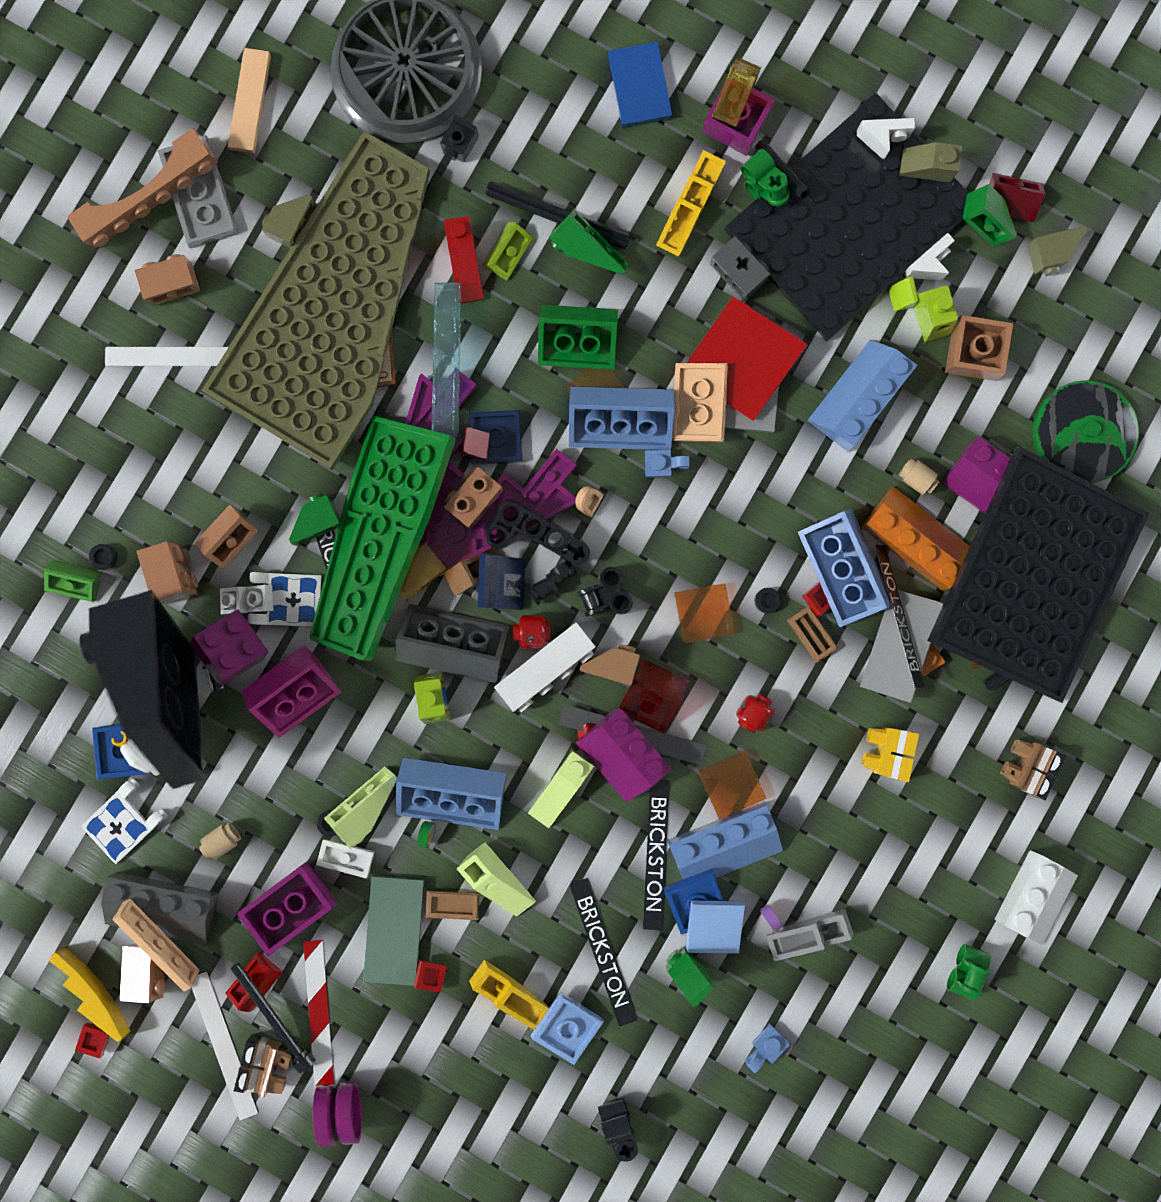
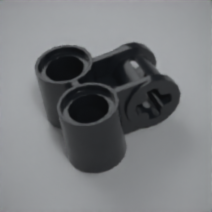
M612 566L605 568L601 572L599 585L597 584L577 592V596L581 597L585 606L586 617L607 609V607H610L615 614L624 615L630 611L633 605V600L629 593L617 590L623 582V575L618 568ZM608 572L617 574L618 583L614 586H608L604 582L605 574ZM589 595H591L595 606L592 605ZM617 596H624L628 600V607L625 610L615 608L613 602Z
M622 1097L598 1106L602 1120L601 1126L608 1146H612L618 1160L624 1162L633 1160L638 1154V1146L624 1098Z

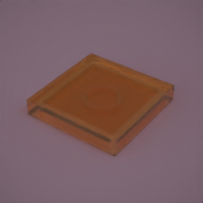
M725 583L674 592L683 643L735 634Z
M745 750L697 771L719 820L767 799Z

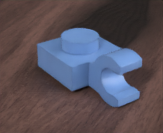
M671 450L645 451L646 478L671 477V469H689V456L671 457Z
M769 1023L752 1042L757 1049L745 1060V1063L756 1073L762 1067L766 1058L773 1064L790 1043Z

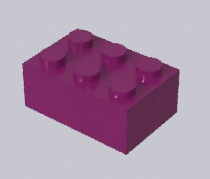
M306 861L239 911L237 915L265 954L270 956L330 911L338 902L310 863Z

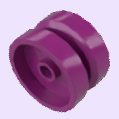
M357 1082L341 1083L337 1091L331 1084L316 1087L313 1097V1127L318 1147L335 1146L338 1139H340L343 1145L359 1143L362 1133V1105Z

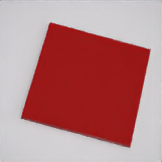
M732 297L687 363H727L726 404L754 422L807 347V344L740 300Z

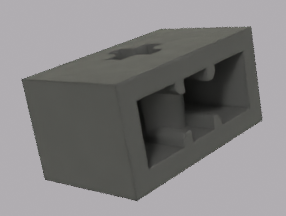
M734 236L712 256L710 265L738 296L745 301L767 281L770 273L768 272L767 265L761 259L757 260L750 253L751 249L748 244L743 240L739 241ZM742 265H745V266H746V269H744V268H742V269H740V270L737 269V266H742Z

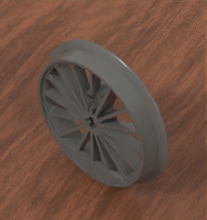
M371 0L350 17L335 42L331 57V81L341 108L362 130L372 136L390 142L415 143L426 141L445 133L451 125L454 115L461 118L466 115L479 91L482 77V59L477 40L468 24L458 13L444 3L437 0ZM411 10L405 46L403 48L396 11ZM417 11L431 15L411 45ZM392 12L399 49L377 19L378 17ZM437 19L448 26L447 29L434 38L426 36ZM373 21L393 51L364 33L362 29ZM454 33L462 46L439 51L437 49L439 43ZM358 36L385 54L352 49L351 46ZM425 47H430L433 49L430 53H420V51ZM465 54V67L463 69L435 64L438 59ZM352 56L382 63L351 69L347 58ZM424 70L462 76V80L457 90H454ZM383 71L364 85L356 77ZM417 74L452 96L450 100L439 108L417 77ZM389 78L373 101L367 92ZM398 79L391 117L388 118L379 106ZM413 79L435 112L418 118L410 80ZM403 81L407 82L414 115L412 120H396Z

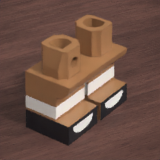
M1015 740L1011 753L1020 756V761L1017 766L1006 762L1000 774L1010 780L1009 784L1035 798L1046 801L1055 781L1054 778L1047 775L1057 777L1066 755L1035 742Z
M251 1034L245 1043L241 1066L239 1067L233 1091L244 1093L245 1091L254 1092L264 1098L268 1092L282 1094L287 1077L274 1074L275 1068L288 1069L293 1055L290 1051L281 1048V1042Z

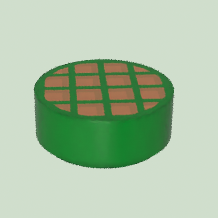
M429 821L422 823L417 838L419 847L427 849L430 847L435 832V823Z

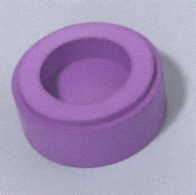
M768 904L760 909V912L773 931L783 927Z

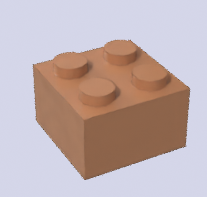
M961 315L951 333L945 373L997 381L1004 376L1013 323Z
M166 541L136 551L148 591L153 590L161 603L170 604L198 595L196 591L198 581L195 574L191 573L188 564L191 563V558L188 550L183 548L182 545Z

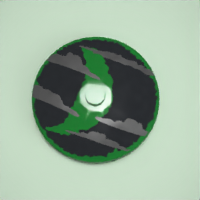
M1091 380L1068 383L1048 395L1036 412L1032 428L1033 443L1039 457L1090 483L1103 481L1119 473L1129 463L1135 453L1139 436L1137 417L1129 401L1115 388L1102 382Z

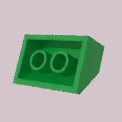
M541 305L538 330V365L614 370L618 309Z

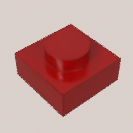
M817 582L802 595L816 616L822 615L830 608L820 582Z
M419 960L413 987L441 993L447 966Z
M85 1023L82 1026L75 1051L100 1059L104 1055L110 1036L98 1026Z

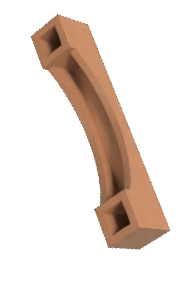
M192 128L173 141L174 149L164 167L147 185L134 194L106 205L93 206L87 202L69 214L67 218L81 240L94 249L104 246L108 243L109 238L127 230L132 222L147 216L152 208L167 202L172 194L190 186L192 180L210 172L218 161L203 137Z

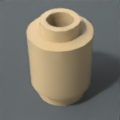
M912 458L908 460L898 474L903 478V482L921 495L925 492L930 494L939 483L936 479L938 473L921 461H915Z
M231 823L221 824L200 840L201 846L199 848L207 859L217 860L237 846L241 836Z

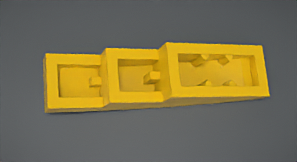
M704 150L702 151L656 246L680 256L726 164L725 160Z
M67 947L56 951L48 961L69 976L63 986L83 1001L77 1011L119 1043L130 1033V1029L119 1007L105 986L87 965Z

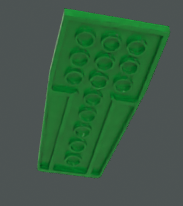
M372 416L348 488L340 518L341 525L338 526L310 632V639L312 641L363 661H371L373 659L431 516L456 441L455 437Z

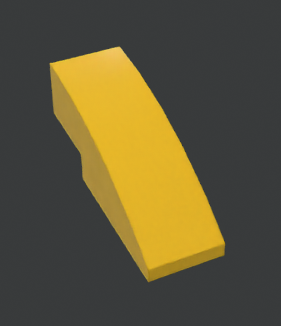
M486 960L481 963L469 980L474 991L491 1000L498 1009L535 1030L550 1008L527 988Z

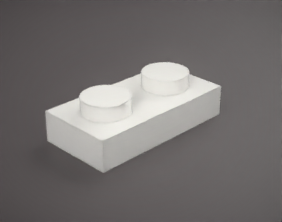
M324 838L316 865L368 878L375 851L356 846L350 849L345 843Z

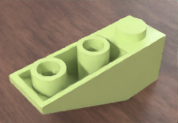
M486 842L471 852L457 868L473 889L516 917L536 902Z

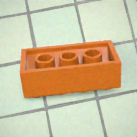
M894 486L861 526L940 590L952 587L970 548L968 544Z

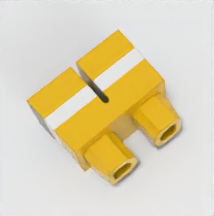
M882 727V729L869 728L866 742L878 744L877 754L864 752L861 765L873 770L876 774L909 782L914 759L894 755L891 752L915 757L919 733Z

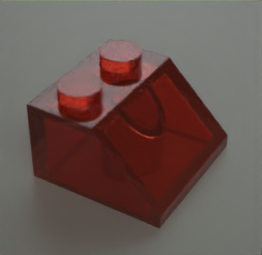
M642 659L634 674L631 686L629 685L618 709H622L628 717L664 733L682 703L690 681Z

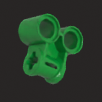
M760 149L740 167L743 176L747 179L744 186L754 199L758 197L759 200L764 198L773 206H782L789 201L790 191L787 187V176L775 167V162L768 152Z
M963 944L957 954V966L949 975L947 991L973 1001L978 996L982 997L984 994L982 988L987 975L992 973L989 969L991 955Z

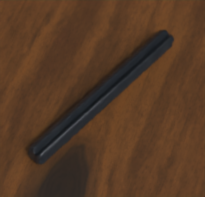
M490 181L486 187L487 196L558 224L571 213L493 181ZM583 217L609 244L622 249L627 247L630 239L629 234Z

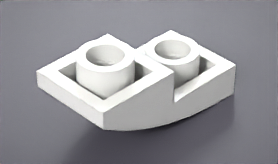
M272 585L220 589L221 614H231L237 609L241 613L273 611Z

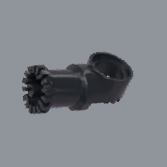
M567 560L551 569L545 575L546 578L533 585L530 583L526 585L529 592L532 593L531 595L537 606L541 604V600L554 593L556 595L560 593L555 583H559L563 579H567V576L570 577V575L572 576L573 573H576L570 561Z

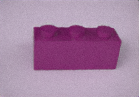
M978 436L967 444L941 484L983 513H986L1010 458Z
M622 709L610 711L576 742L578 747L625 802L654 786L671 770L670 766Z

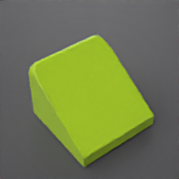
M908 277L889 288L891 303L895 312L911 309L919 301L913 277Z

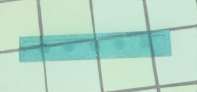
M435 283L432 431L459 438L461 283Z

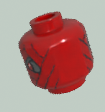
M543 615L521 616L518 625H513L514 640H519V645L523 649L544 648L547 642H551L550 621H546Z
M760 693L757 697L754 695L746 696L736 711V716L739 719L737 723L754 734L756 731H764L775 715L774 709L770 706L772 701Z

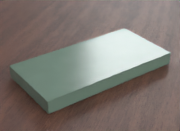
M378 875L371 877L363 982L414 986L418 969L425 879Z

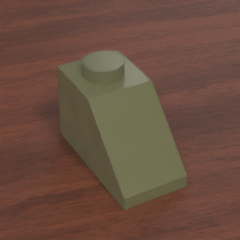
M934 142L904 148L899 176L950 183L959 172L962 146Z
M305 195L273 206L271 212L267 213L262 221V231L268 238L291 248L317 207L316 202L312 196Z
M1086 225L1037 237L1030 242L1027 248L1034 274L1044 273L1045 276H1050L1060 272V268L1070 260L1086 233Z

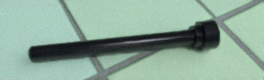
M234 964L230 970L293 1055L291 1058L293 1060L292 1065L300 1074L309 1069L316 1061L310 1051H306L305 1048L301 1049L241 964Z

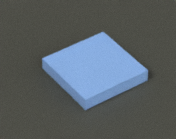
M691 900L686 941L687 952L739 953L745 908L743 901Z
M560 992L531 1034V1038L575 1065L604 1023V1020Z

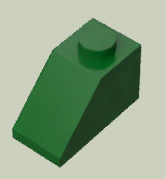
M990 184L967 194L963 219L986 241L995 247L1016 238V232L1005 199Z
M322 493L310 497L308 503L302 505L289 538L292 545H301L338 529V526L341 525L340 516L330 496H323Z

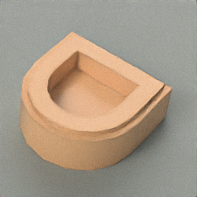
M589 486L583 487L576 497L575 504L577 509L585 515L592 517L603 498V494Z

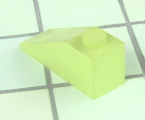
M572 749L528 814L550 828L591 772L594 764Z
M385 766L324 818L350 849L361 843L365 836L371 832L397 781V777Z

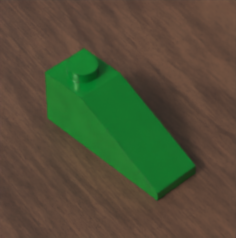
M575 209L549 236L556 250L561 253L564 252L572 258L619 274H623L629 265Z
M683 947L680 951L676 949L669 955L666 960L668 962L666 969L684 996L695 1008L714 987L706 968Z

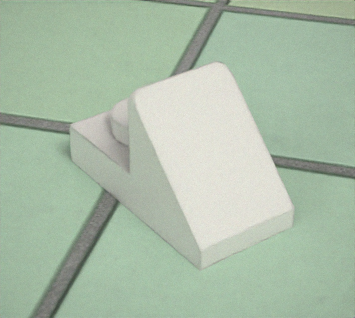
M914 118L862 120L857 129V136L882 159H885L890 150L889 139L892 142H901L909 138L915 129Z
M947 233L910 265L904 272V276L906 278L943 280L949 272L940 261L951 252L949 247L955 240Z

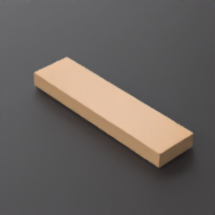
M244 48L228 141V148L230 150L255 154L271 60L269 51Z
M131 899L124 901L114 916L113 921L184 992L189 990L200 970Z

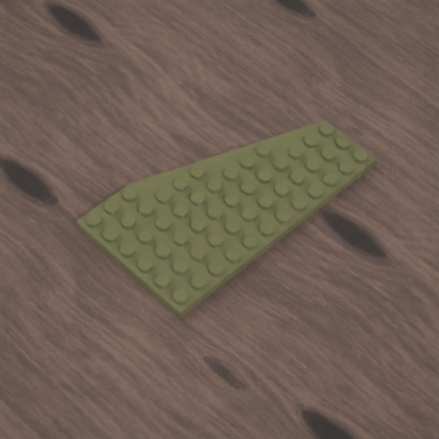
M364 131L201 391L333 470L374 404L430 175L429 168Z

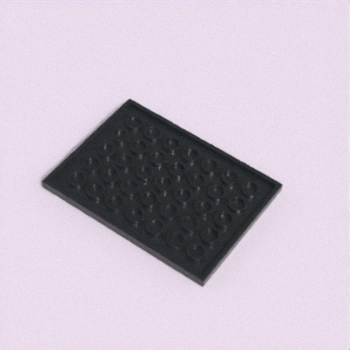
M877 93L791 168L810 189V193L805 199L800 200L789 187L790 199L782 206H773L764 198L759 200L758 197L726 225L724 229L731 238L735 236L739 241H745L751 249L750 253L757 260L761 259L767 265L770 281L826 342L897 280L910 265L964 220L963 214L966 197L969 192L955 177L949 183L899 176L903 149L924 145L913 132L909 138L901 142H892L889 139L890 150L885 159H882L857 136V129L862 120L900 119Z
M1015 447L927 641L1048 698L1063 703L1150 513L1022 447Z

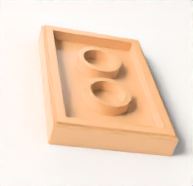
M676 363L672 441L724 442L728 377L727 363Z

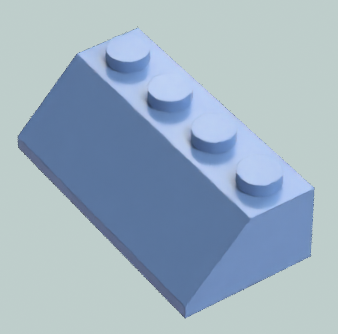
M870 340L807 421L848 452L857 444L917 365L897 349Z
M570 387L569 447L671 450L674 390Z
M852 509L843 511L798 532L839 627L891 606L884 579Z
M403 758L396 781V815L499 830L506 773Z
M764 802L667 840L682 880L710 869L713 870L717 878L783 851L777 828L769 808Z

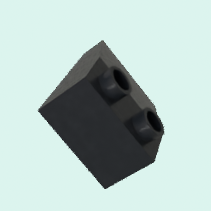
M153 590L89 608V632L80 635V648L87 663L90 665L95 664L124 734L172 789L205 780L196 653L190 646L188 639Z

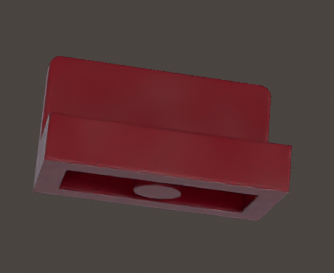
M993 173L989 184L1005 199L1010 217L1034 222L1045 197L1043 183Z

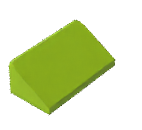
M508 222L482 265L501 278L508 280L534 237L516 222Z

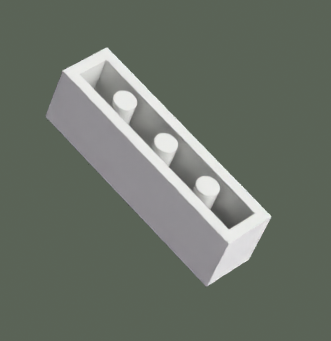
M574 623L494 688L513 712L516 709L522 712L533 703L530 698L539 692L543 696L554 687L551 683L559 676L563 680L572 673L574 669L571 666L578 660L583 664L594 655L592 649L595 648V645L580 626Z

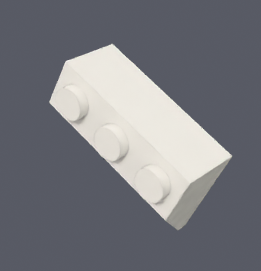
M1030 850L995 920L1026 938L1043 945L1078 875Z

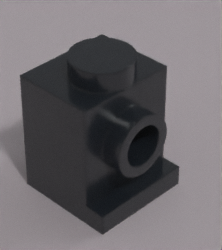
M454 115L451 125L440 141V145L446 157L453 161L458 159L464 163L479 138L478 129L475 125ZM456 136L461 138V140L455 141L454 139Z

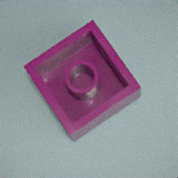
M729 75L704 121L702 133L747 156L772 111L775 99Z
M239 609L193 636L190 644L220 687L263 661L269 652Z

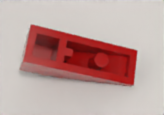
M470 217L444 220L458 304L483 301Z

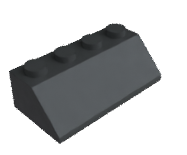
M409 604L396 637L394 660L496 683L510 626Z
M117 872L106 879L101 905L104 921L107 925L119 927L113 921V918L122 903L131 899L167 937L208 945L219 893Z

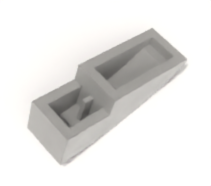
M842 909L790 925L767 934L766 937L774 961L824 950L828 945L849 941L854 933L846 909Z

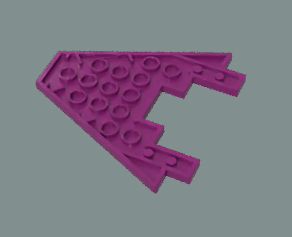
M457 368L440 388L421 373L418 377L405 424L455 437L456 441L450 456L451 459L462 446L463 439L445 425L477 385ZM556 448L525 488L503 473L496 481L502 486V493L470 530L444 508L447 504L445 499L454 489L456 491L460 489L464 484L461 480L465 476L462 471L448 462L431 516L401 589L405 593H409L440 577L459 562L492 549L486 541L484 530L497 506L504 499H514L547 519L576 505V497L561 485L577 464ZM509 506L504 510L503 516L512 518L516 515L517 509ZM535 519L528 521L526 529L528 530L538 525L539 521ZM495 529L491 532L490 538L492 540H499L503 537L504 532L500 529ZM515 531L511 538L521 533Z

